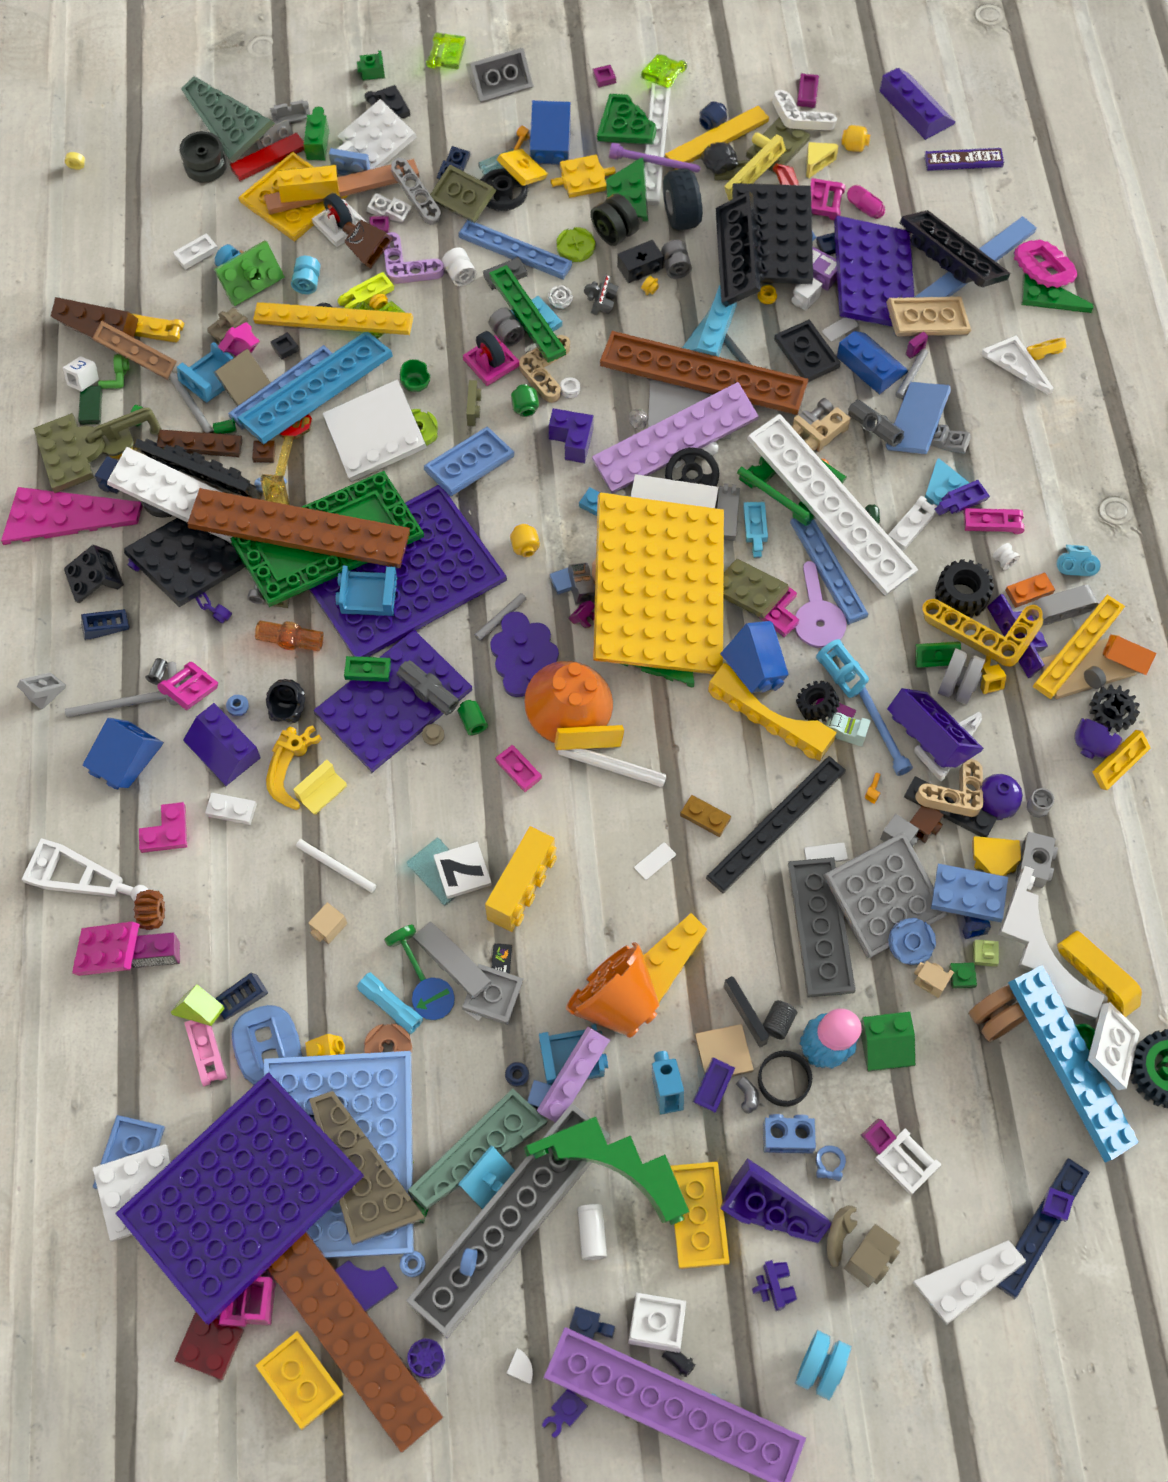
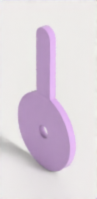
M808 561L803 566L809 602L797 611L795 617L799 619V624L794 629L797 636L805 644L815 648H823L828 643L843 638L846 631V618L841 609L836 605L822 600L816 565L814 562ZM821 621L824 623V626L819 627L816 623Z

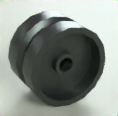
M196 131L187 135L182 140L180 155L184 170L189 178L203 183L214 181L224 174L226 159L218 136L207 131Z
M618 193L611 195L604 203L598 204L591 210V220L596 232L602 240L611 246H617L626 237H630L639 229V219L635 209L624 196Z

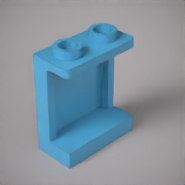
M215 342L210 344L211 352L190 367L183 362L177 366L178 381L206 403L225 390L214 374V371L234 358L228 352H223Z
M343 566L342 573L338 574L340 592H336L335 599L336 605L340 607L341 614L393 616L397 584L395 567H386V573L350 572L348 566Z
M596 1024L591 1025V1028L597 1031ZM586 1029L550 1036L548 1032L539 1033L547 1084L552 1085ZM606 1054L600 1056L587 1079L605 1076V1069L609 1068Z

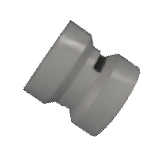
M1045 788L1035 790L1027 802V810L1030 815L1037 818L1046 816L1054 804V795Z

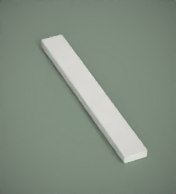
M652 83L648 119L656 124L657 132L653 144H646L645 154L664 158L671 84ZM644 162L647 205L659 206L663 166Z

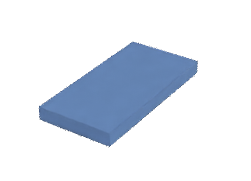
M910 382L894 423L904 431V438L896 447L887 443V450L927 454L950 394V385Z
M487 426L425 464L424 471L450 496H453L513 458L515 452Z

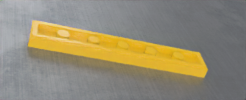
M757 105L720 126L665 153V158L691 163L701 158L704 149L711 143H730L768 123L769 116Z
M1107 594L1037 679L1033 688L1049 699H1052L1121 614L1125 606Z

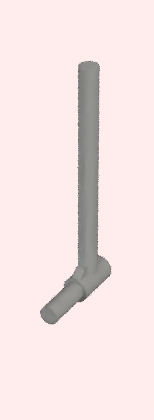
M168 662L167 669L170 679L177 674L175 662ZM179 682L177 685H175L174 687H175V688L179 687V686H180V682ZM160 691L66 708L65 715L66 717L163 699H166L171 705L179 704L168 695H163Z

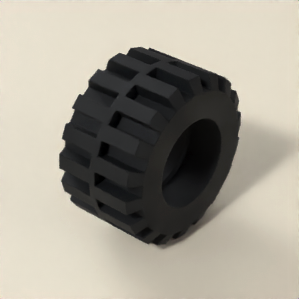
M960 559L959 563L953 561L950 565L944 567L935 588V599L973 618L974 614L978 616L981 614V611L985 610L993 592L992 575H988L989 571L987 568H981L982 564H974L973 560L965 562V559ZM966 585L974 593H961L954 586Z

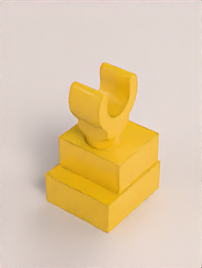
M987 656L981 670L980 689L983 694L1004 689L1007 677L999 664L990 665L991 658Z

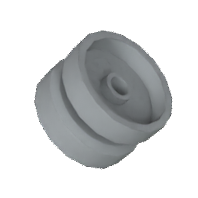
M956 648L938 694L950 697L955 686H958L956 701L967 705L972 692H975L982 673L980 672L985 659L973 656L968 667H965L963 665L967 658V653Z

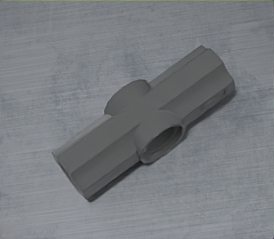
M859 399L851 403L848 408V415L862 424L865 430L873 432L893 447L901 443L904 438V431L890 422L885 415L879 414Z
M405 661L397 671V676L413 688L414 693L422 701H429L446 716L451 714L459 704V699L446 690L435 675L425 673L412 661Z

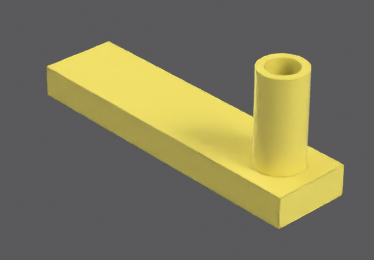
M758 132L753 135L752 143L762 149L724 186L728 200H732L733 183L753 184L786 151L781 136L776 134L772 139H769Z

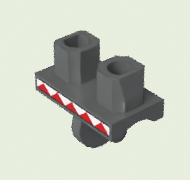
M609 275L604 276L603 282L599 286H597V282H592V284H587L584 288V294L588 296L587 299L589 301H593L595 298L591 313L597 315L599 311L609 314L613 308L614 301L605 298V296L614 299L618 286L610 283L611 276Z

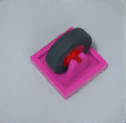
M488 331L479 334L476 337L477 346L463 354L465 363L486 386L519 367L520 362L496 335L493 336Z

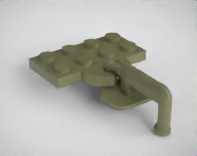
M147 407L141 408L98 425L95 428L92 426L78 427L73 413L35 427L34 432L54 493L93 479L94 475L90 462L97 459L101 453L117 456L122 454L126 447L131 449L134 441L129 429L130 427L148 421L150 433L158 435L159 430L162 428L153 411Z

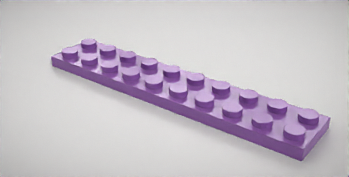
M564 1327L543 1377L767 1482H791L806 1437Z

